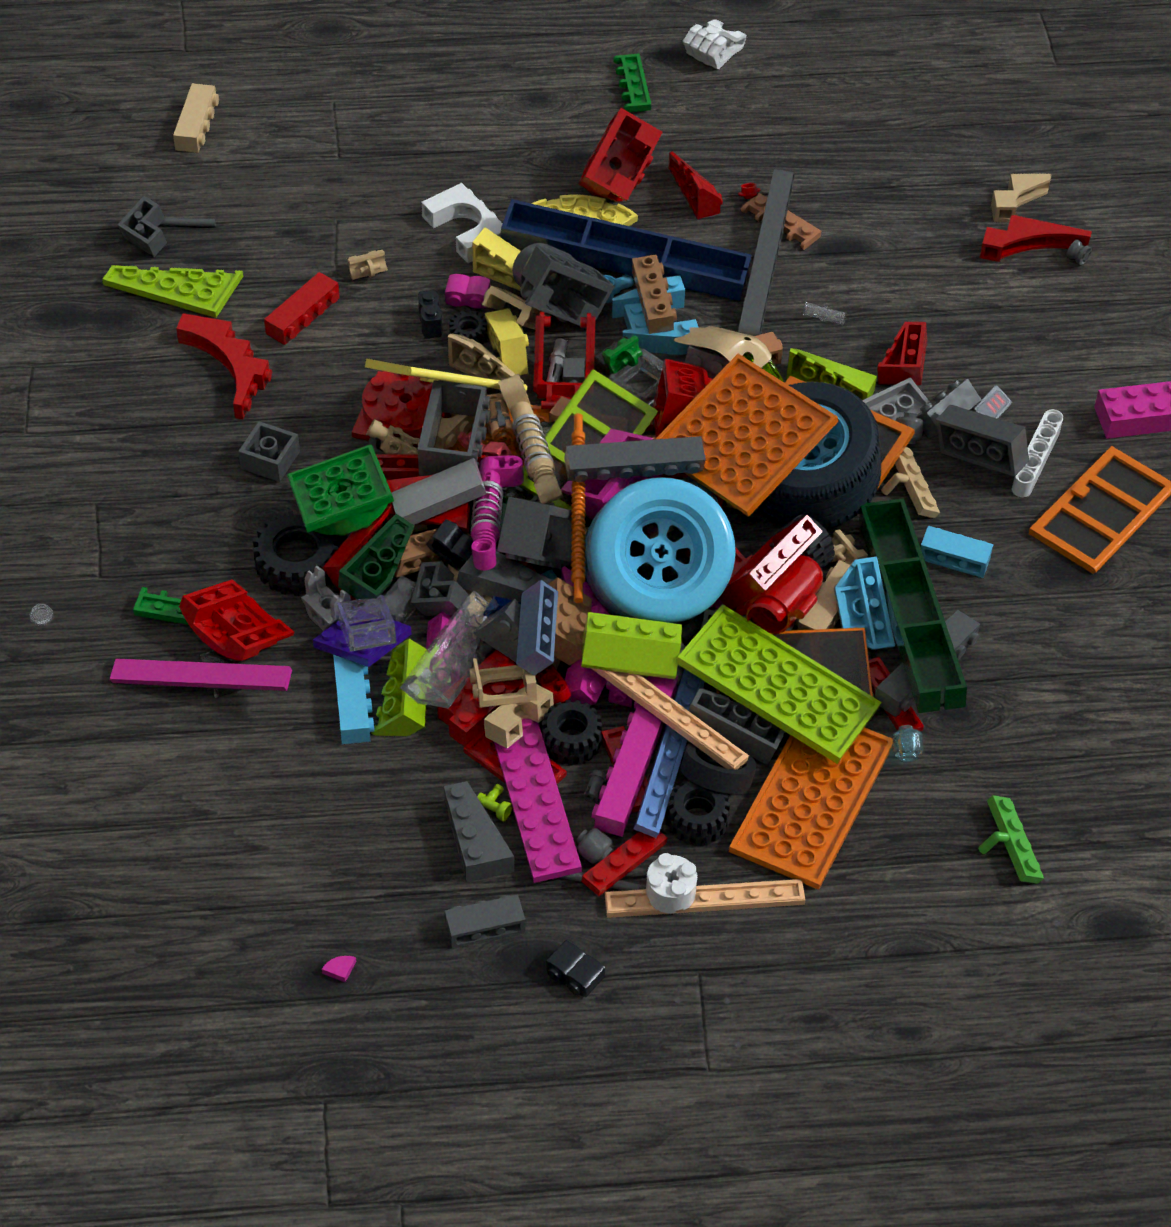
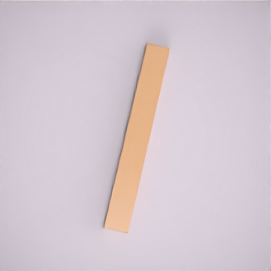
M593 669L724 768L739 769L747 762L749 755L641 675Z
M801 879L696 886V895L692 905L684 911L683 909L677 910L676 913L805 905L803 883ZM646 889L605 892L607 918L669 914L658 911L651 905Z

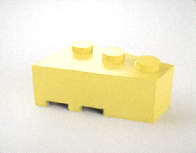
M484 227L472 242L473 272L520 291L521 287L515 282L512 269L513 263L521 251Z
M509 308L485 313L489 340L493 350H497L500 355L497 358L515 374H528L526 347L529 346L527 334H523L522 325L516 323V315L513 316Z

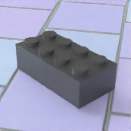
M951 404L936 419L942 454L1014 477L1029 462L1026 429L1023 426Z

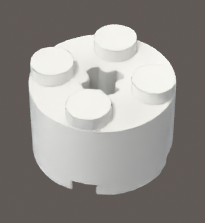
M668 853L661 854L650 865L647 872L646 894L651 905L658 911L669 914L676 913L677 910L683 909L684 911L689 908L694 902L696 895V866L683 857Z

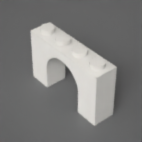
M463 183L422 201V217L433 228L455 218H468L478 223L475 228L456 236V252L467 263L473 261L472 242L484 227L499 237L501 235L503 223Z

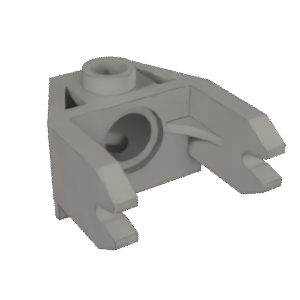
M315 566L314 573L310 570L307 572L305 577L306 595L301 598L309 618L325 631L351 611L350 595L344 590L340 591V595H335L326 586L325 571L320 567Z

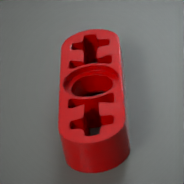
M552 664L535 675L539 686L553 692L554 704L558 702L563 703L570 698L571 691L567 683Z

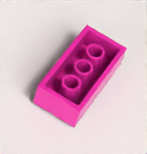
M1171 381L1098 390L1094 408L1106 439L1171 431Z

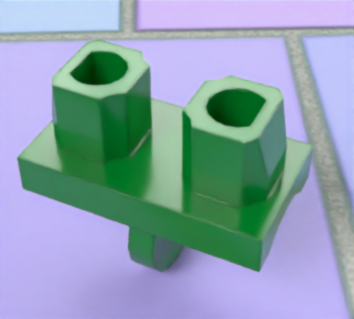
M632 336L628 340L623 338L618 341L615 349H607L602 352L603 360L608 364L611 373L615 374L627 365L634 367L638 364V358L643 355L638 345V337Z

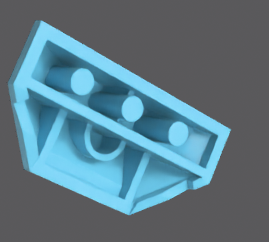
M877 557L856 559L834 587L842 628H865L867 648L871 650L894 647L895 643Z

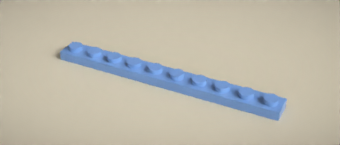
M684 669L674 701L688 710L699 688L703 689L705 681ZM667 724L665 725L634 825L635 830L654 838L660 832L687 743L686 738Z

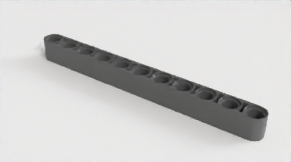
M778 169L773 171L740 319L739 333L751 336L761 334L793 188L794 171Z

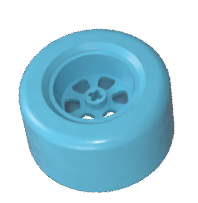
M650 478L625 487L599 510L592 520L585 537L586 549L584 552L586 560L584 568L586 570V579L597 600L615 616L681 624L701 614L717 601L730 581L735 563L734 535L730 522L722 508L709 494L699 487L674 478ZM656 523L658 526V536L649 539L643 533L642 528L647 524ZM671 525L678 528L683 534V537L676 542L670 541L666 536ZM632 541H637L644 545L645 549L642 556L632 557L630 555ZM659 547H661L662 552H665V555L659 558L658 553H655ZM688 548L690 550L688 564H683L676 560V551L678 549ZM644 563H648L654 568L650 580H646L637 572L638 567ZM671 566L677 572L678 578L666 583L662 579V569Z

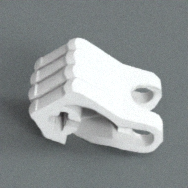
M714 19L707 23L706 28L698 24L690 28L683 40V44L687 54L708 66L720 69L732 55L742 50L747 35L740 31H726L722 29L724 23Z

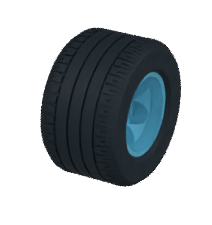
M823 382L790 384V387L836 415L839 422L757 509L764 516L781 526H785L799 515H808L814 518L815 521H818L825 529L833 528V526L837 527V525H842V523L844 524L860 514V506L870 503L878 489L881 479L878 426L868 406L858 396L845 388Z

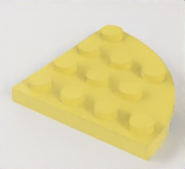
M560 195V199L547 201L545 198L531 203L630 226L638 221V215L621 204L616 206L605 202L606 199L596 196Z

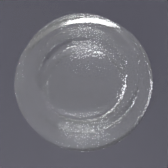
M37 604L30 612L32 623L39 626L50 623L54 616L52 609L46 604Z

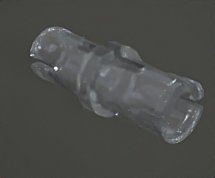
M809 302L805 303L803 315L820 318V321L823 322L827 320L844 325V317H846L847 312L830 309L827 305L823 307Z

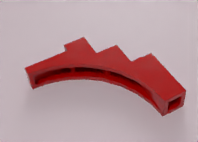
M183 313L176 328L178 343L193 346L209 353L229 370L236 383V394L233 402L234 415L237 419H244L246 412H249L251 409L252 397L256 396L258 389L264 390L267 382L271 381L272 370L269 369V361L253 358L254 351L251 350L250 341L235 338V331L232 330L231 321Z

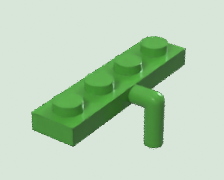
M992 795L987 800V803L999 831L994 832L978 847L979 851L982 854H986L998 842H1004L1019 880L1038 884L1044 877L1032 851L1031 844L1026 837L1023 825L1015 811L1013 802L1010 798Z

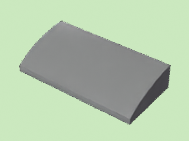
M911 378L862 400L870 410L895 421L897 417H904V412L916 413L918 415L921 412L920 408L930 402ZM877 424L879 437L893 431Z
M475 458L392 492L395 513L413 525L487 494Z

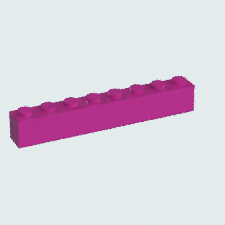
M653 676L644 677L670 698L674 699L678 676L675 679ZM636 701L634 702L636 710L634 713L630 712L628 717V731L623 730L620 739L621 749L617 748L614 754L613 762H615V765L608 769L606 776L607 786L602 785L599 794L600 804H595L591 817L595 819L594 828L621 837L625 831L664 726L663 721Z

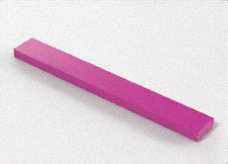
M115 659L110 680L112 683L287 691L292 669L290 666Z

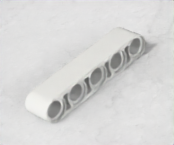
M1052 409L1044 413L1028 446L1029 462L1014 477L1012 492L1016 496L1027 497L1031 494L1060 434L1063 422V414L1060 411Z

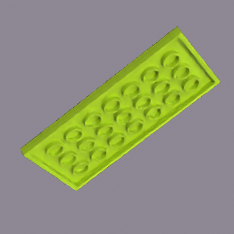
M723 604L676 659L679 666L838 764L882 703L751 621H747L746 618Z

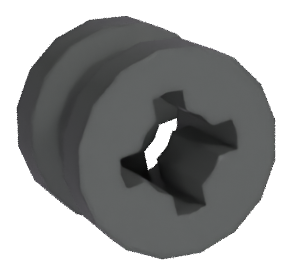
M1075 240L1069 247L1066 256L1069 259H1075L1077 264L1083 265L1089 259L1092 248L1082 245V242L1079 240Z

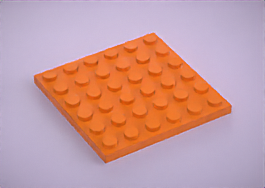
M738 353L656 439L701 436L706 459L703 471L695 474H685L749 517L839 420L836 415Z

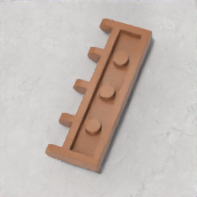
M758 193L757 196H754L742 206L741 211L743 213L748 211L756 215L755 220L760 222L764 216L767 197ZM787 211L783 230L787 234L786 239L789 241L796 239L801 243L800 248L805 250L821 237V230L792 212Z

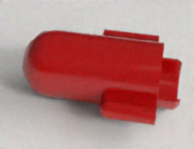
M800 555L764 592L739 605L734 611L742 616L746 614L747 621L752 618L757 626L769 633H783L796 618L803 619L816 604V594L819 592L823 582V572L815 560L809 556Z

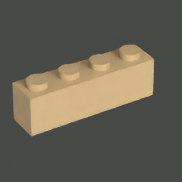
M192 83L173 134L175 150L199 153L201 145L205 143V133L209 132L210 119L214 118V107L218 106L219 95L216 94L215 86Z
M839 560L835 567L829 569L826 581L822 582L821 588L816 594V604L803 619L797 618V630L834 628L840 619L834 587L850 567L849 564ZM819 640L820 647L823 645L825 640Z

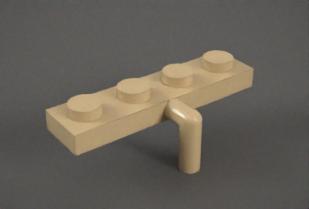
M906 447L895 462L899 473H895L881 491L888 495L899 482L904 483L918 515L936 518L940 513L936 500L932 497L921 469L913 457V452L910 448Z

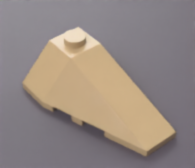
M449 334L448 354L450 367L466 374L499 380L516 375L480 343L462 335Z

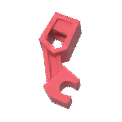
M461 432L457 439L468 451L472 432L468 435L465 432ZM490 441L487 446L481 443L483 445L482 455H512L506 443Z

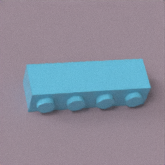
M333 655L342 744L371 742L370 732H374L373 717L368 718V713L372 712L371 698L366 699V694L370 693L369 679L364 680V675H368V667Z

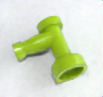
M496 784L487 796L486 794L479 793L477 797L483 807L496 812V817L501 821H506L512 812V804L507 801L500 804L495 802L497 797L504 791L500 784Z

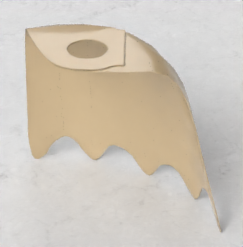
M719 327L689 328L690 333L674 339L675 342L715 350L726 357L729 362L738 353L743 356L745 352H750L753 355V363L763 367L772 357L766 345L758 338Z

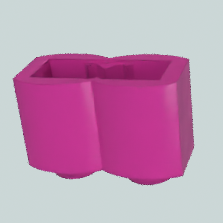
M449 275L445 290L446 304L486 308L482 303L485 292L490 289V279L483 276Z

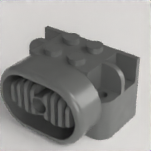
M535 243L527 246L517 255L513 263V277L515 282L521 287L520 293L526 299L525 304L538 309L539 312H544L545 316L554 315L556 319L563 323L569 321L580 325V318L587 317V313L595 316L596 321L615 287L596 269L576 261L569 253L544 243Z

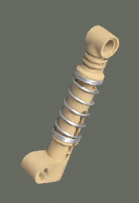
M516 374L498 381L512 416V429L517 436L516 441L519 444V450L522 452V458L525 460L526 471L534 481L540 502L547 504L563 498L554 473L555 464L548 448V443L545 440V434L543 433L539 418L532 410L520 375Z

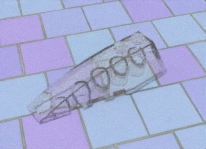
M473 590L428 647L400 688L419 704L449 708L470 678L469 669L472 667L473 658L477 656V646L481 642V639L475 636L474 632L488 618L491 604Z

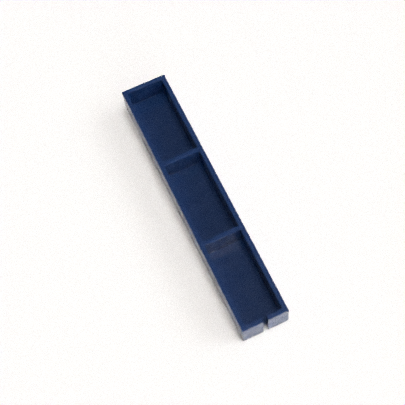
M514 199L510 201L500 238L519 250H523L535 243H544L569 253L576 261L588 266L633 276L632 258L657 255L658 262L663 263V278L680 275L686 289L737 301L741 300L751 261V254Z

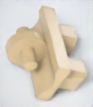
M374 250L368 252V254L352 256L347 259L352 280L365 276L374 277L376 273L387 271L383 250Z
M840 529L834 531L831 541L834 544L835 555L832 562L840 560L851 565L856 559L868 557V554L863 549L857 550L855 548V539L850 534L844 535Z

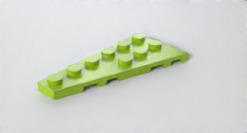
M112 265L102 280L105 286L217 318L243 278V271L235 270V273H224V270H216L214 273L204 272L202 269L170 268L169 271L159 270V267H151L150 270H140L137 266Z

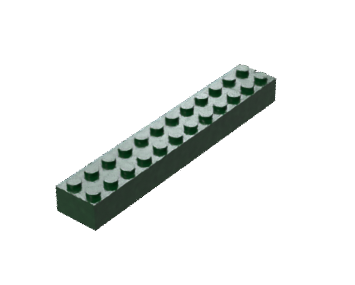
M904 498L870 502L861 505L859 525L869 557H877L890 624L918 713L940 711V707H944V710L966 707L967 685Z

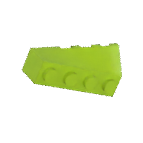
M791 348L789 351L786 380L789 376H793L804 382H823L840 386L849 390L861 400L871 397L875 391L877 378L875 375L799 349Z
M411 639L405 640L392 650L386 674L390 678L385 686H383L381 693L385 696L383 705L378 707L376 716L379 717L378 725L374 726V732L371 733L375 736H410L425 727L429 650Z

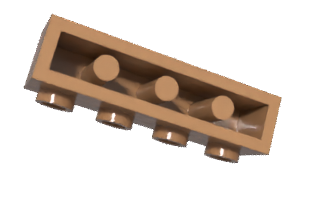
M657 255L632 258V274L648 333L653 334L674 330V321H677V314L675 308H671L673 301L671 293H667V278L662 276L664 275L663 263L658 262Z
M438 528L410 537L394 574L396 578L420 571L421 563L424 562L446 563L444 558L436 555L426 545Z

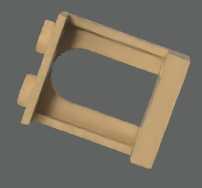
M490 286V289L484 294L482 305L502 310L505 303L508 302L522 310L516 323L535 329L536 314H540L538 309L526 305L525 299L507 290Z
M473 658V668L469 669L471 683L475 682V684H472L473 697L478 698L480 708L537 701L535 675H532L518 665L479 670L477 659ZM523 679L525 692L487 695L483 693L482 686L487 683Z

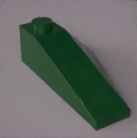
M395 514L339 571L338 587L355 599L377 598L391 584L414 530V525L398 514Z

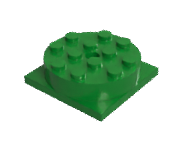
M372 444L287 474L307 533L315 531L321 534L345 536L350 532L369 527L384 512L388 503L394 502Z

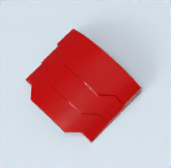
M233 579L183 595L179 605L184 618L196 635L211 649L233 660L243 661L259 654L260 650L277 644V641L294 635V631L280 619H274L264 611L252 597L247 595L248 592Z

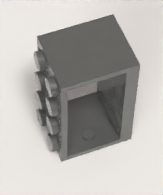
M433 381L417 449L419 476L437 474L472 458H475L479 469V462L477 460L482 457L483 445L481 442L486 439L487 427H485V423H489L490 410H487L490 405V396H487L486 387ZM443 413L475 417L467 452L435 448Z
M508 497L497 551L505 553V558L558 569L564 566H571V510Z

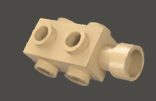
M375 419L373 420L366 435L373 439L378 438L382 440L380 449L385 454H418V447H414L413 444L419 445V438H413L404 433L401 428H395L391 425L387 429L382 426L383 423ZM393 434H399L400 437H395Z

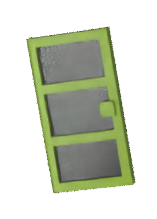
M591 370L545 435V440L548 443V448L554 460V473L560 489L568 481L564 456L566 446H570L572 443L571 434L574 432L575 414L583 415L585 444H599L610 429L643 435L658 411L596 370ZM524 465V482L518 486L533 496H538L534 481L528 475ZM562 493L563 498L552 501L556 507L572 510V497L569 494Z

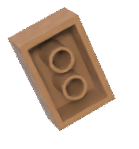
M557 577L548 583V585L558 591L554 657L570 666L582 659L584 626L587 614L591 612L592 598L583 593V602L575 603L574 587Z

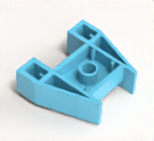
M681 276L665 277L668 281L667 293L672 295L673 305H671V308H684L685 288ZM637 288L612 298V318L624 317L628 329L623 330L622 339L628 340L632 336L638 337V345L642 352L674 355L687 354L690 345L675 342L674 339L690 333L689 328L698 327L696 319L674 322V330L649 334Z

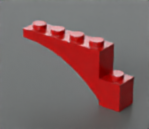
M1011 215L1007 231L991 227L986 228L980 258L1000 262L1002 258L1029 250L1044 248L1069 249L1075 240H1079L1082 242V245L1088 246L1092 231Z

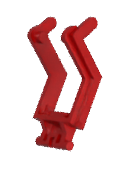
M540 312V314H536L533 391L537 393V398H546V401H541V409L552 410L561 396L571 400L582 383L545 382L543 380L544 327H550L551 316H544V312ZM587 313V317L580 318V328H587L585 379L591 370H594L595 316H591V313ZM594 383L582 399L589 400V395L594 393Z

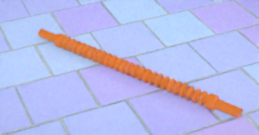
M579 413L574 415V432L571 434V445L585 444L583 415ZM572 481L571 581L574 583L575 603L583 602V583L586 580V570L584 568L586 560L584 552L586 549L584 541L586 533L584 525L585 481Z

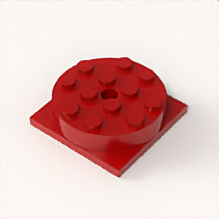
M378 371L363 391L362 409L352 430V437L369 441L370 436L366 435L375 419L383 423L382 426L387 429L390 425L395 428H401L404 433L413 438L420 439L433 382L422 381L420 377ZM443 413L442 417L450 418L451 415L450 413ZM393 434L395 437H400L399 434Z

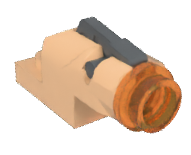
M503 394L487 395L490 396L489 409H487L490 410L489 423H486L488 433L491 434L494 442H503L509 446L513 442L514 432Z

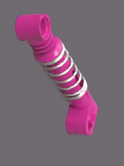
M489 456L480 461L479 472L487 494L473 500V519L471 523L473 564L478 570L486 571L496 566V542L499 540L501 531L502 487H514L524 482L523 461L518 456Z

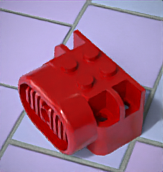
M620 108L611 119L601 140L594 148L578 185L600 198L611 199L615 202L627 201L633 189L636 188L637 184L641 183L645 175L643 173L644 170L651 164L654 158L651 154L663 132ZM609 163L614 164L616 170L612 169Z
M669 359L664 360L652 405L658 411L654 418L655 438L714 379L708 377L706 369L688 363Z

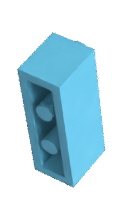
M928 526L920 548L926 562L984 578L991 558L993 544Z

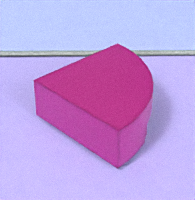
M339 956L333 958L324 965L322 974L346 982L356 964V957Z

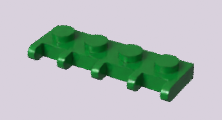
M640 54L614 56L613 62L621 64V67L616 68V74L624 75V79L618 82L619 87L627 88V92L621 94L622 100L630 101V104L624 105V110L628 112L651 110V100Z
M147 587L141 588L133 609L135 616L189 625L179 608L181 599L167 597L168 592L164 590L161 591L160 595L149 594Z

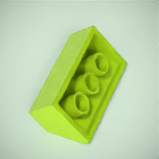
M588 612L583 633L581 667L675 679L678 667L676 659L680 654L682 624Z

